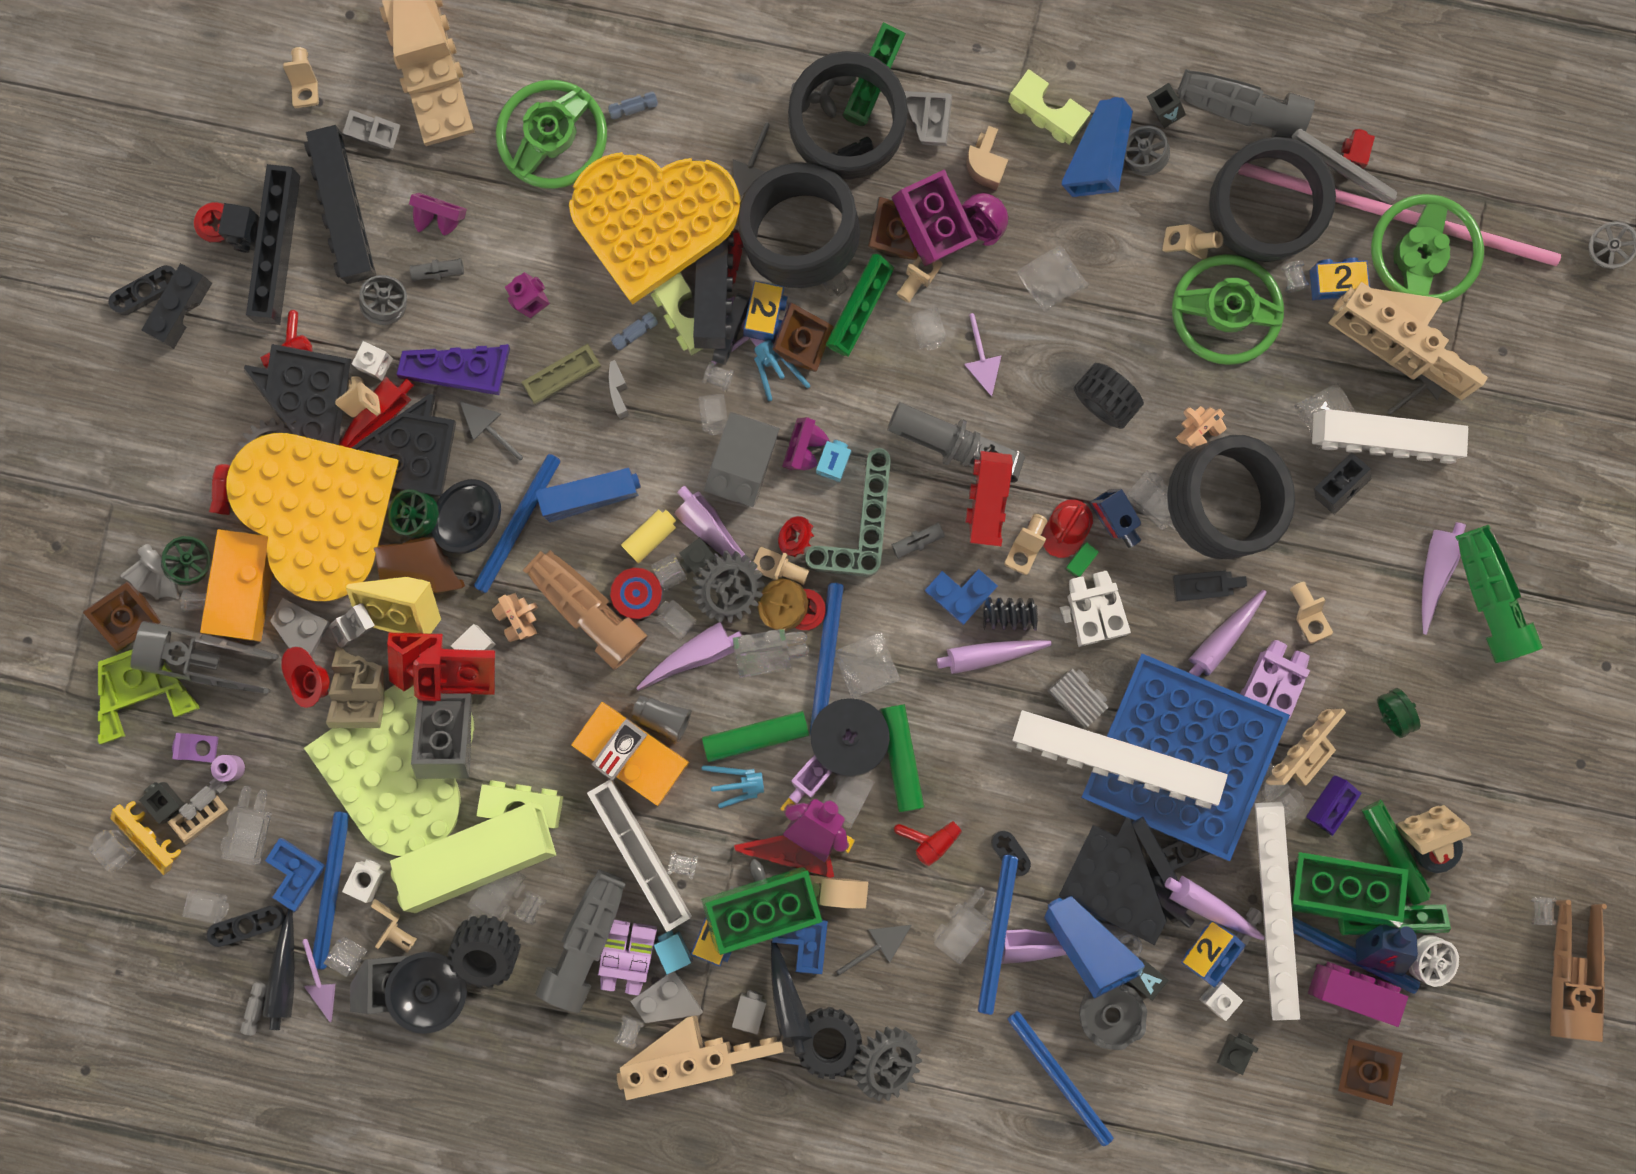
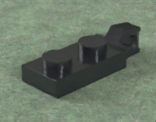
M1226 570L1172 576L1175 602L1228 597L1229 595H1234L1233 589L1247 587L1246 576L1232 577L1231 571L1226 572Z

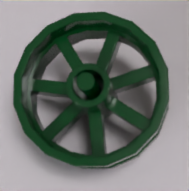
M411 489L397 494L393 498L388 511L389 524L392 529L398 534L410 538L427 536L434 529L439 515L438 506L431 496ZM419 496H421L423 502L420 505H418ZM409 500H411V506L407 504ZM402 519H406L404 525L402 526ZM413 524L414 531L408 532L410 526Z
M190 536L175 538L166 545L162 552L161 568L163 573L171 582L177 585L190 586L197 584L205 578L209 571L211 555L208 547L199 539ZM179 544H191L188 552H183ZM175 546L180 557L167 555V553ZM196 546L204 554L193 557L192 552ZM206 559L204 570L193 563ZM166 560L179 562L170 571L166 566ZM192 568L200 575L189 579V569ZM179 569L184 570V578H179L173 574Z
M1394 688L1389 693L1377 697L1378 708L1383 717L1381 721L1386 723L1397 737L1403 738L1410 732L1420 729L1421 724L1415 709L1416 704L1412 703L1401 689Z

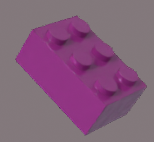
M945 169L901 189L891 197L924 267L978 240Z
M1328 961L1326 966L1317 963L1308 994L1331 1004L1399 1027L1409 997L1400 993V987L1378 979L1376 984H1374L1375 978L1353 970L1351 975H1349L1350 969Z

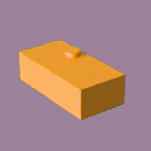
M217 530L200 633L258 642L262 641L273 575L267 557V536Z
M601 702L572 743V746L594 761L626 719H629L608 704ZM633 723L646 733L647 736L634 755L627 761L617 778L659 806L690 762Z

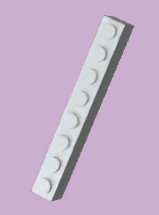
M1023 710L1021 711L1013 737V742L1017 743L1016 748L1032 752V748L1043 751L1041 755L1043 757L1057 760L1059 756L1068 759V765L1081 769L1083 764L1093 767L1092 772L1103 776H1108L1110 772L1119 775V781L1133 785L1135 780L1144 783L1143 788L1159 793L1160 789L1170 791L1169 796L1185 801V798L1189 797L1196 800L1195 805L1211 809L1212 805H1219L1228 775Z
M1282 802L1254 803L1272 1020L1300 1019L1284 806Z

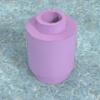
M236 755L218 756L211 764L213 777L223 782L236 781L242 777L245 771L243 760Z

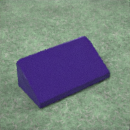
M1333 776L1306 817L1333 836L1362 793L1347 780Z

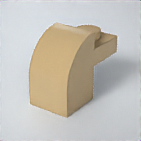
M988 126L986 134L980 133L976 147L970 145L966 165L970 176L977 183L997 191L1008 159L990 153L998 129Z
M809 875L817 904L841 908H866L868 882Z

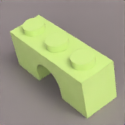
M1028 69L1011 92L1008 102L1016 112L1020 114L1025 113L1029 116L1036 126L1046 128L1052 132V136L1061 143L1066 142L1070 145L1086 124L1091 113L1072 99H1069L1065 106L1060 109L1047 107L1043 101V96L1047 91L1049 83Z
M679 272L653 290L654 292L650 295L656 306H663L667 314L663 317L670 329L675 327L680 336L676 337L683 351L688 349L690 354L693 355L702 349L694 348V318L684 317L679 312L681 305L686 300L692 298L691 290Z
M490 780L489 785L484 784L481 786L476 816L492 819L508 812L510 806L516 801L525 804L532 802L542 806L548 828H558L563 796H557V790L542 788L541 793L531 791L532 786L516 784L515 789L506 788V782Z

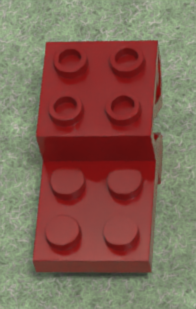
M389 632L387 642L389 681L403 692L414 686V696L420 701H441V693L495 695V650L443 649V634Z

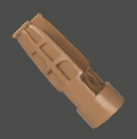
M549 550L546 555L540 551L523 569L562 616L575 629L581 627L598 644L595 652L614 670L625 663L648 638L629 617L622 621L607 606L608 599L570 565L554 555L553 551Z
M1558 900L1556 905L1559 906L1558 923L1556 924L1555 950L1553 951L1554 968L1551 993L1550 1036L1603 1042L1605 996V930L1603 927V909H1606L1607 905H1591L1587 959L1572 957L1571 901ZM1576 995L1580 996V1002L1576 1001Z

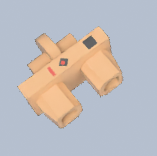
M1201 406L1196 411L1188 407L1184 411L1187 419L1182 422L1183 427L1186 429L1176 439L1181 444L1188 445L1191 449L1207 443L1206 439L1202 436L1205 432L1209 431L1212 436L1217 437L1226 430V426L1221 419L1225 414L1221 409L1214 410L1211 407L1206 411Z
M516 593L508 596L503 595L498 598L500 603L492 609V612L499 621L507 617L512 625L504 630V634L509 642L530 638L538 634L532 624L536 621L532 613L538 608L536 603L528 605L525 598L518 599Z

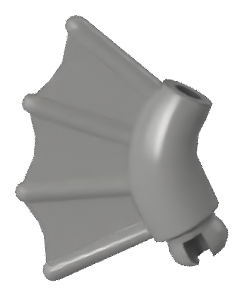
M149 544L140 547L137 551L141 556L140 560L120 575L121 578L128 580L139 592L151 594L155 600L166 596L178 600L180 598L178 586L164 575L161 568V556L156 550H152ZM166 561L169 571L177 565L176 562Z

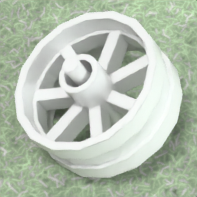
M1424 935L1417 939L1418 956L1409 968L1412 976L1433 987L1443 986L1450 982L1459 967L1457 949L1452 943L1434 935ZM1441 943L1442 947L1437 951V944Z

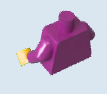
M788 798L780 809L791 820L783 833L785 837L823 862L827 860L833 848L839 852L845 851L849 854L855 840L847 836L846 830L843 828L845 818L838 813L839 809L835 802L826 801L823 804L819 800L813 799L808 804H796Z

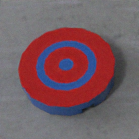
M631 568L624 570L615 578L611 586L610 596L613 606L621 615L630 619L640 620L651 616L657 611L662 601L663 591L660 581L652 572L644 568Z

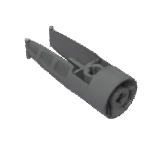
M1185 69L1177 91L1179 99H1184L1192 105L1249 127L1254 122L1272 128V138L1292 139V135L1298 129L1306 132L1315 105V100L1291 92L1286 95L1284 100L1263 94L1264 91L1259 86Z
M147 621L141 623L133 646L131 669L223 688L265 694L271 692L269 688L191 672L189 670L191 664L217 670L220 654L195 649L196 642L272 659H278V654L208 634ZM172 632L195 637L191 639L190 647L184 642L174 641L170 643ZM178 646H181V651H185L184 657H179L176 661L174 660L175 656H172L171 652L172 650H177ZM165 660L173 665L185 664L183 671L185 675L162 670Z
M600 869L597 870L596 876L587 888L562 939L564 950L556 968L547 967L535 992L537 997L558 1008L574 1013L581 1012L591 985L585 981V978L593 960L599 961L618 911L623 889L626 885L622 882L623 878Z

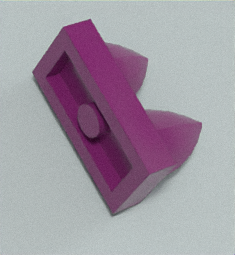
M422 193L412 194L409 205L413 206V221L417 232H421L428 227L434 215L437 214L438 227L442 235L445 236L457 227L459 220L465 219L467 211L466 208Z
M808 417L797 418L783 461V468L789 470H809L818 465L815 456L807 447L826 445L827 441L830 442L825 432L815 425L816 420Z

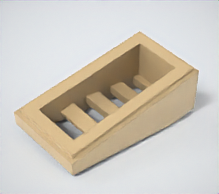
M218 796L211 801L218 809L216 812L213 813L208 805L203 808L209 815L208 818L204 819L198 811L196 812L197 815L195 817L200 822L197 826L191 820H186L180 813L168 822L186 845L228 811V808ZM184 821L192 829L188 833L180 825Z

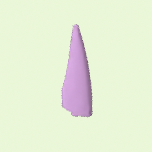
M683 486L677 493L685 502L675 511L674 515L695 535L700 537L703 542L722 556L726 550L730 553L731 557L735 551L741 557L744 556L745 553L736 544L712 505L699 491L692 494L686 486Z
M1456 522L1452 533L1440 530L1433 531L1426 559L1422 588L1423 634L1425 635L1428 633L1439 598L1458 565L1461 555L1455 536L1464 533L1465 524Z
M1265 590L1259 592L1238 609L1201 644L1188 659L1194 664V667L1188 673L1199 677L1203 672L1208 677L1214 671L1249 624L1267 593Z
M721 622L709 627L669 655L637 686V690L640 691L680 672L714 663L735 652L733 646L744 641L740 631L728 637Z
M1005 641L947 649V657L937 658L938 669L950 667L951 674L976 670L1051 646V641Z
M850 731L846 732V737L843 738V740H848L851 744L854 742V738L857 735H852ZM814 755L791 780L796 789L789 798L796 804L803 796L811 799L832 772L824 768Z
M1181 876L1179 882L1171 877L1166 880L1165 887L1173 891L1170 896L1171 900L1229 929L1260 940L1265 939V936L1239 913L1184 876Z
M1027 929L1007 930L1001 964L1043 960L1067 954L1054 933Z

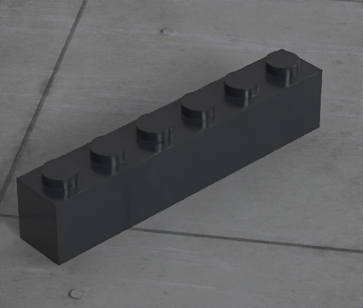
M336 125L306 132L308 141L304 142L308 157H312L313 160L310 170L314 181H318L319 185L316 195L319 204L323 205L325 214H322V220L325 228L329 229L331 238H328V245L331 253H335L337 262L334 263L335 273L346 284L377 276L342 133Z
M271 164L266 166L246 316L255 323L280 325L301 177L290 166Z
M734 231L722 243L696 260L693 331L695 349H726V339L731 340V324H727V316H732V300H727L728 292H733V277H728V269H733V254H729V246H734Z

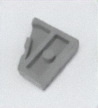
M904 91L907 107L921 144L947 146L952 94Z
M285 598L281 599L270 620L289 648L301 647L311 657L331 623Z
M676 971L667 974L630 1001L645 1023L696 1016L703 1013L702 1008Z

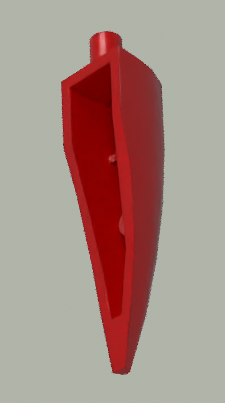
M385 377L373 391L379 398L380 414L376 416L367 408L362 410L348 426L339 446L351 448L379 427L395 418L411 401L406 394L414 384L406 378L398 387L388 377Z

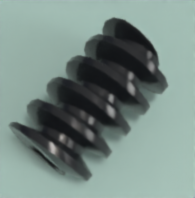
M987 597L983 607V628L985 630L987 623H990L992 630H995L997 624L1000 623L1002 629L1006 630L1008 623H1011L1012 629L1016 630L1018 623H1021L1023 630L1026 631L1029 623H1031L1034 631H1037V605H1035L1033 598H1028L1026 605L1022 598H1018L1015 605L1012 598H1007L1004 605L1002 598H997L995 604H993L991 597Z

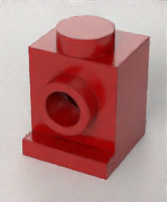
M1354 129L1352 135L1349 138H1345L1341 148L1342 156L1364 169L1368 165L1375 136L1368 134L1365 130Z

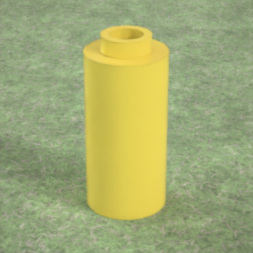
M658 509L621 546L639 564L676 529L673 525L676 520L667 510L662 513Z

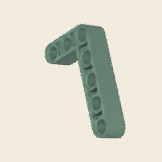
M875 448L868 454L858 549L813 546L808 549L805 555L806 565L812 571L866 577L873 576L878 572L881 564L891 461L890 455L885 449ZM875 456H882L886 464L878 468L872 464L871 459ZM873 481H878L882 484L883 490L879 493H873L869 489V484ZM871 506L877 507L881 512V515L876 519H872L866 514V510ZM867 532H874L878 536L877 543L867 544L864 540V535ZM814 552L821 553L824 556V562L820 565L812 564L809 560L811 554ZM846 555L850 559V564L845 568L839 567L835 562L837 556ZM866 557H870L876 562V567L872 570H865L861 565V561Z

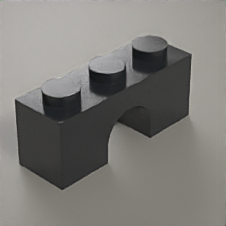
M180 263L144 324L142 331L174 349L187 328L183 324L186 311L194 303L201 304L212 282L202 274Z

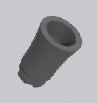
M639 696L632 710L631 719L640 722V725L648 727L678 744L685 733L692 711L663 703L653 698L648 699L647 697Z

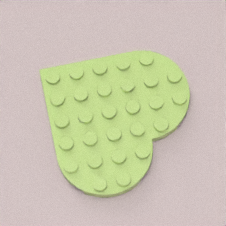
M394 685L384 692V707L380 728H332L304 749L365 838L383 852L403 856L444 839L451 834L457 823L461 797L456 779L415 778L411 766L417 698L414 696V686L403 692ZM471 712V743H472L473 731H474V721H473V716H472V712Z

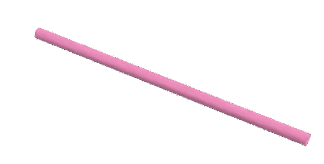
M1249 163L1242 165L1238 171V174L1312 195L1308 181ZM1335 189V202L1381 216L1392 206ZM1405 209L1393 219L1416 225L1421 213ZM1445 221L1443 234L1472 242L1466 226ZM1481 231L1484 246L1557 266L1561 259V254Z

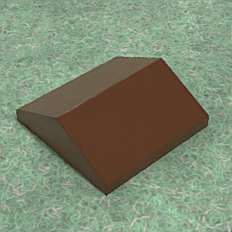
M879 197L868 247L886 256L917 260L918 252L893 200Z
M791 302L788 305L772 350L787 363L816 372L833 325Z
M128 581L83 611L84 615L116 652L136 639L137 632L143 621L156 624L161 623V620L147 599Z
M1349 1038L1338 1091L1393 1106L1403 1053L1380 1045Z

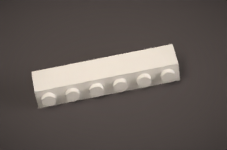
M1325 409L1313 413L1312 444L1322 445L1324 450H1337L1338 447L1346 448V452L1360 453L1362 450H1368L1370 455L1380 456L1386 455V453H1393L1395 458H1409V455L1417 456V460L1431 461L1433 458L1440 459V463L1451 464L1456 463V459L1467 457L1468 426Z
M610 779L587 793L666 932L690 919L691 913L615 781Z

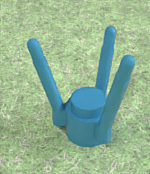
M772 340L764 341L754 349L757 354L754 360L758 366L769 402L772 401V395L763 364L766 367L773 366L780 379H784L785 376L777 363L779 358L806 388H810V384L793 364L787 363L772 350L774 345Z
M705 765L701 767L703 771L746 776L741 777V783L711 787L712 792L742 789V792L746 793L719 803V808L747 799L757 798V794L764 793L762 772L755 773L754 769L743 770Z

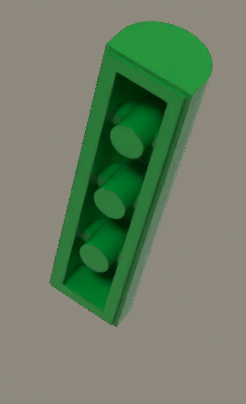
M883 22L869 55L877 58L891 69L906 33ZM858 78L842 116L853 124L865 126L881 91L869 81Z
M871 255L826 342V346L838 354L849 357L894 270V267L881 255Z
M905 704L881 708L879 711L883 715L889 729L887 753L898 811L904 812L924 808Z
M799 711L704 736L702 741L707 760L712 762L810 735L804 712Z
M1380 799L1364 807L1361 811L1391 867L1408 870L1406 895L1411 904L1417 905L1428 901L1431 890L1383 801Z
M1446 904L1405 905L1404 922L1399 929L1408 926L1413 929L1415 934L1449 933L1451 926ZM1338 919L1341 935H1364L1379 926Z

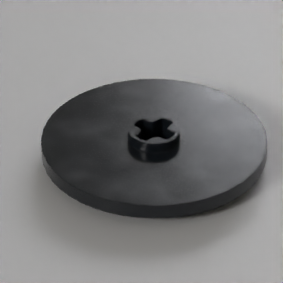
M847 698L830 703L819 712L811 728V747L815 757L824 768L837 775L854 777L866 774L880 764L888 750L889 729L883 715L874 706L863 700ZM850 731L852 735H857L854 738V743L850 744L848 740H843L846 737V732Z

